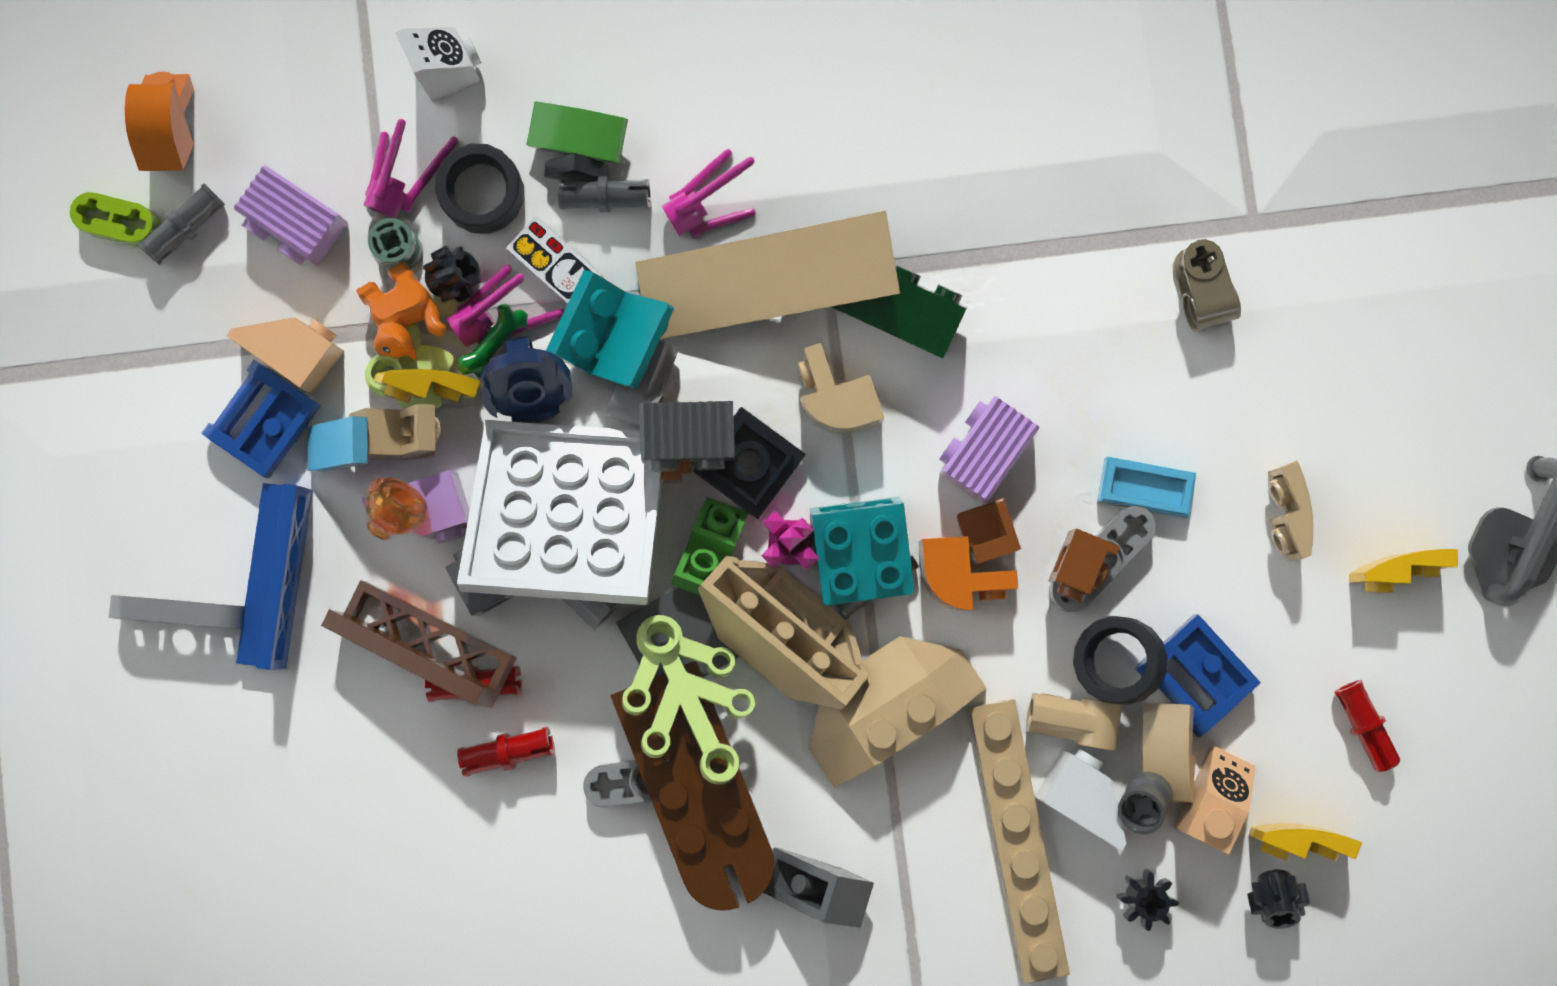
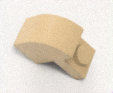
M818 343L804 348L803 357L805 361L798 363V367L805 388L814 387L815 392L802 396L800 404L806 416L816 426L828 432L847 434L882 424L885 417L871 375L835 386L822 344Z
M416 404L401 410L363 408L349 414V417H367L368 459L395 460L435 457L436 444L440 439L441 433L440 421L435 417V405Z

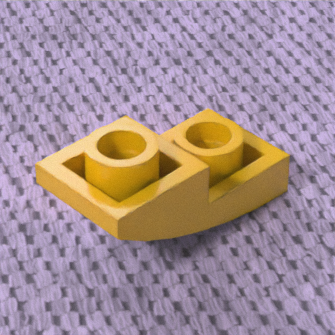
M433 369L389 370L376 373L373 381L385 386L384 395L405 403H409L411 397L426 398L430 385L435 386L433 394L458 403L461 396L475 398L480 385V380L461 374Z
M1458 549L1425 550L1385 557L1349 574V583H1365V592L1394 593V585L1411 584V576L1440 577V569L1457 568Z
M1264 824L1251 827L1249 836L1263 841L1260 848L1261 851L1287 861L1290 853L1306 859L1308 851L1336 862L1340 854L1356 860L1363 843L1330 830L1301 824Z

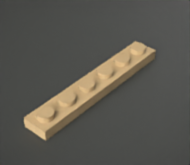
M1008 699L968 707L1022 980L1024 983L1070 975L1015 699Z

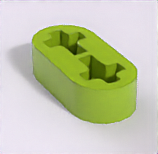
M95 192L80 194L73 200L70 206L69 215L71 221L80 230L94 237L134 247H139L137 244L140 241L142 242L160 225L156 214L145 206ZM98 208L109 215L108 221L99 218H93L91 221L86 218V213L88 210L95 211ZM123 219L130 221L141 219L146 222L143 230L136 229L134 232L122 225Z

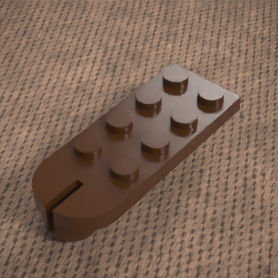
M692 661L683 665L687 673L704 679L698 662ZM665 673L653 678L648 690L651 696L650 705L647 711L641 715H630L624 710L622 697L626 689L610 695L677 868L689 894L698 903L713 910L726 911L739 908V898L737 893H734L724 869L725 866L732 864L747 903L757 899L766 890L771 881L774 870V854L740 767L735 776L725 784H712L702 776L700 760L703 754L681 706L678 708L669 732L670 746L666 754L659 758H651L643 752L641 748L642 737L652 727L669 682ZM631 693L627 697L628 703L632 707L638 708L645 703V699L640 693ZM699 698L719 743L731 747L715 704ZM651 735L648 737L647 745L652 750H660L664 747L665 743L661 736ZM714 758L710 761V768L714 773L722 774L726 771L727 765L723 759Z

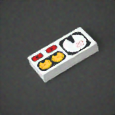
M537 216L506 247V250L566 304H568L583 270L594 272L604 278L596 268Z

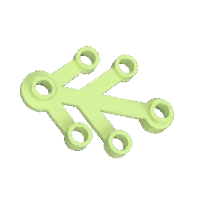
M656 615L649 617L640 625L637 632L636 643L643 657L632 686H629L623 693L622 706L628 714L635 716L647 711L651 701L648 690L660 663L669 682L652 727L642 737L641 748L651 758H659L666 754L670 746L669 732L678 708L681 706L703 754L700 760L702 776L712 784H725L737 773L739 757L732 747L719 743L699 698L726 708L728 714L735 719H745L752 713L755 707V698L746 689L733 690L687 673L679 658L680 656L705 664L712 676L723 678L728 676L735 666V656L729 649L725 647L714 649L683 637L678 623L668 616ZM655 633H663L666 635L668 643L662 647L655 646L651 641V636ZM722 655L727 658L729 667L723 670L717 669L713 665L712 659L715 656ZM631 693L642 694L645 699L644 705L638 708L632 707L627 700ZM735 697H743L747 700L749 707L746 711H737L732 705V700ZM651 735L661 736L665 743L664 747L660 750H652L647 745L648 737ZM714 758L723 759L727 765L726 771L722 774L714 773L710 768V761Z

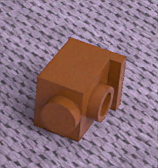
M1077 528L1070 530L1067 533L1048 582L1059 586L1057 594L1083 604L1085 596L1090 595L1093 588L1099 590L1106 578L1109 565L1104 563L1105 557L1117 555L1120 546Z

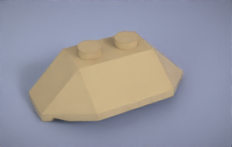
M726 556L699 586L698 591L718 639L788 698L842 710L868 678L869 673L866 665L862 663L860 649L850 623L830 606L825 605L818 596L782 566L776 565L772 568L768 563L738 560L736 557Z
M899 636L862 660V663L867 667L869 676L842 710L818 705L809 750L834 788L868 771L952 717L986 689V686L961 649Z

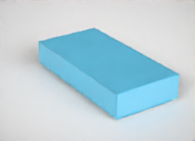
M351 416L307 426L308 471L324 472L368 464L367 417Z
M1107 456L1104 458L1097 502L1127 508L1141 506L1150 512L1188 518L1190 516L1197 473Z

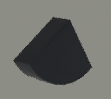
M577 153L545 161L544 177L551 179L598 181L599 176H608V165L605 162Z

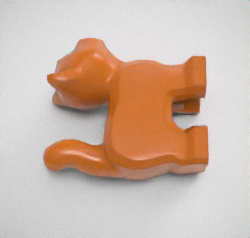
M401 262L388 270V275L396 282L391 291L384 293L375 282H368L358 288L356 292L363 304L369 307L373 322L378 328L375 340L372 343L376 353L379 356L387 355L396 359L409 356L415 360L417 358L412 337L406 327L425 320L429 332L440 337L446 333V326L440 322L438 308L430 293L418 282V278L405 262Z

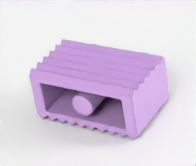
M266 165L261 167L260 172L255 176V180L250 182V186L245 189L244 195L234 205V210L246 218L241 226L263 241L270 234L282 242L278 251L300 266L305 259L319 266L348 224L338 213Z
M996 396L993 397L988 405L979 401L965 421L971 427L965 438L961 442L954 437L939 458L940 461L946 464L939 474L983 505L993 496L1040 428L1036 423L1032 422L1022 413L1017 412L1015 408L1010 407Z

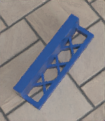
M263 483L236 664L256 666L257 669L265 670L287 669L312 489L291 484L276 485Z

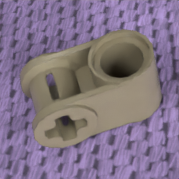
M1201 239L1189 244L1187 248L1181 250L1174 258L1172 266L1182 297L1184 313L1191 329L1197 332L1239 319L1241 317L1240 299L1231 281L1220 246L1214 241ZM1191 259H1203V261L1205 262V267H1193L1191 264Z

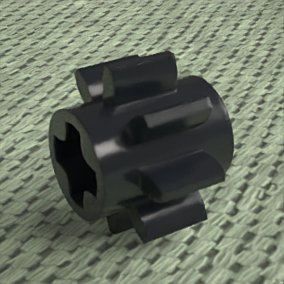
M444 246L430 253L433 261L425 264L423 269L426 271L424 277L426 286L433 295L440 297L443 303L452 299L460 303L474 296L471 288L481 283L479 279L480 268L478 262L470 253L463 251L461 246L451 251L447 246Z
M1144 869L1143 879L1134 880L1126 875L1125 880L1129 884L1126 892L1116 894L1117 899L1128 904L1130 907L1124 912L1123 917L1127 921L1132 922L1140 916L1141 926L1146 931L1151 930L1152 922L1161 920L1169 925L1171 923L1167 916L1169 909L1179 905L1177 900L1166 893L1170 889L1172 882L1163 878L1154 884L1155 877L1149 869ZM1150 891L1156 896L1155 902H1148L1146 908L1139 904V899L1146 898Z
M1280 869L1268 870L1257 877V882L1251 883L1253 892L1247 893L1251 914H1261L1262 922L1267 926L1275 929L1289 928L1298 924L1301 916L1306 915L1304 907L1310 905L1306 884H1297L1295 876L1291 875L1288 871Z

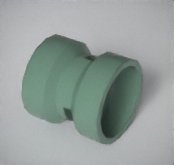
M394 218L382 219L374 224L369 232L368 245L370 251L388 269H392L401 262H405L412 269L421 260L423 252L422 243L410 227L401 220Z

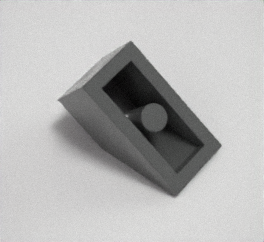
M773 848L774 870L771 881L763 892L764 894L823 923L861 928L874 882L841 867L781 848Z

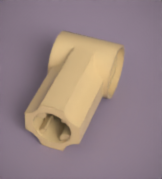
M1032 693L1027 712L1026 731L1075 740V744L1115 751L1123 705L1086 698L1077 701L1056 695Z

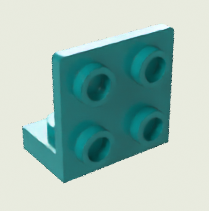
M583 270L546 351L560 357L565 363L585 374L636 389L648 371L649 362L661 337L667 330L668 321L674 311V307L667 302L625 292L596 273Z
M899 496L809 508L811 525L814 529L816 554L819 557L817 561L822 600L825 605L913 594L914 583L905 508Z

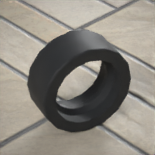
M470 143L453 150L442 161L435 177V194L442 210L458 227L471 233L490 234L504 229L517 217L524 203V184L514 162L502 150L489 144ZM476 164H488L497 168L506 182V195L502 203L493 211L485 214H472L463 210L457 203L454 195V184L458 176L465 169Z
M1109 616L1096 620L1082 632L1074 648L1073 665L1077 680L1088 694L1102 702L1129 705L1144 701L1158 690L1166 675L1168 657L1162 639L1152 627L1137 619ZM1116 633L1129 634L1138 639L1144 647L1147 656L1146 670L1141 679L1135 684L1124 688L1112 687L1103 682L1097 674L1094 665V655L1099 643L1107 636Z

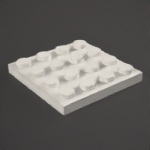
M485 420L457 580L459 591L648 605L663 472L651 471L650 463L641 464L640 431Z

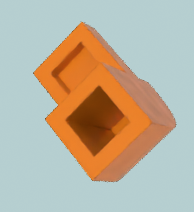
M156 72L151 75H145L141 84L128 85L124 107L125 126L129 145L139 171L184 170L194 145L184 115L194 91L190 74Z
M968 536L930 538L918 541L920 570L924 585L938 602L949 608L962 611L974 610L972 592H979V601L1007 599L1006 590L1018 589L1017 570L971 573Z

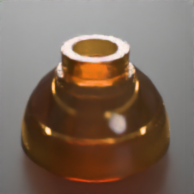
M390 477L377 478L371 482L366 493L365 509L369 518L367 528L375 537L389 540L393 535H404L413 532L428 519L429 509L426 501L411 485Z

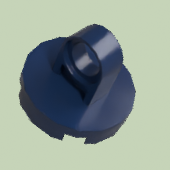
M529 335L506 340L507 352L498 355L488 363L479 378L483 406L490 415L498 418V412L502 415L510 416L512 422L539 423L555 417L560 413L559 405L566 398L570 401L572 397V381L569 368L563 359L553 353L533 348Z

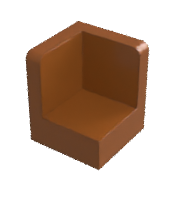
M1003 497L957 514L956 519L961 534L969 538L972 566L1021 550Z

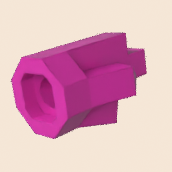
M774 511L763 521V524L769 530L768 549L761 556L772 568L778 564L801 565L807 570L819 559L812 551L814 529L803 517L800 520H784Z

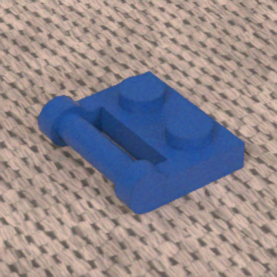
M253 359L246 369L249 375L214 424L209 422L201 434L262 477L270 479L321 407V404ZM264 384L272 389L238 437L234 439L230 432Z
M1193 614L1163 642L1168 657L1167 661L1173 658L1213 701L1203 711L1166 670V675L1159 689L1172 704H1187L1194 708L1193 733L1197 738L1211 730L1261 683L1199 614ZM1147 656L1135 667V670L1141 676L1146 670Z

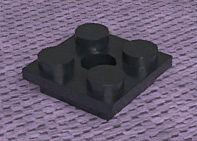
M740 407L733 416L734 461H725V469L697 470L696 466L693 472L758 520L806 454L746 409ZM747 450L757 452L763 460L761 469L752 475L741 473L736 466L738 456Z

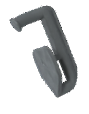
M1538 455L1530 458L1527 463L1526 470L1532 480L1543 482L1553 478L1534 519L1508 508H1492L1482 515L1468 543V552L1482 594L1486 600L1501 606H1512L1518 603L1530 589L1546 583L1557 564V458H1545Z

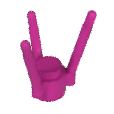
M399 119L392 134L388 150L389 134L385 131L380 134L371 179L364 194L366 198L363 205L394 219H397L400 209L410 213L415 199L438 171L442 161L458 144L457 137L453 136L448 140L406 194L403 192L406 184L391 177L406 126L405 120Z
M726 149L681 190L669 196L670 201L661 207L679 237L689 231L693 239L706 231L755 216V209L749 208L704 222L701 221V218L708 215L701 201L751 167L755 162L753 157L746 158L695 193L694 191L732 156V151Z
M510 265L504 266L474 296L458 306V311L447 317L452 330L467 348L475 342L480 344L489 333V328L495 325L493 318L487 310L525 280V276L519 273L490 294L512 272ZM558 309L530 318L525 327L515 330L511 335L562 317L564 309Z

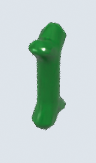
M508 304L498 305L496 324L472 353L458 359V370L462 374L474 373L479 379L485 366L506 339L515 330L527 325L528 314L521 309L512 311Z

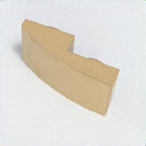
M1298 460L1268 471L1272 480L1268 483L1270 493L1274 501L1279 506H1283L1286 513L1270 519L1274 528L1271 531V537L1279 553L1282 555L1286 554L1288 561L1300 560L1311 556L1313 546V514L1310 495L1305 477Z
M1144 703L1143 772L1156 773L1170 784L1173 791L1172 802L1193 803L1195 756L1192 755L1194 708L1187 704Z

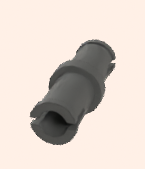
M599 176L598 181L560 180L558 182V188L562 189V191L557 192L558 204L561 210L566 208H599L600 212H610L611 208H650L651 202L648 200V198H651L649 179L610 181L609 176Z
M203 183L201 188L176 211L172 208L167 211L165 215L168 218L137 245L154 262L161 265L162 261L187 238L193 240L198 235L196 230L226 204Z

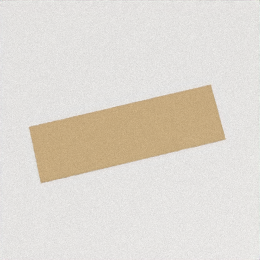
M886 211L635 262L641 296L667 302L674 307V311L668 321L667 330L661 339L900 294Z

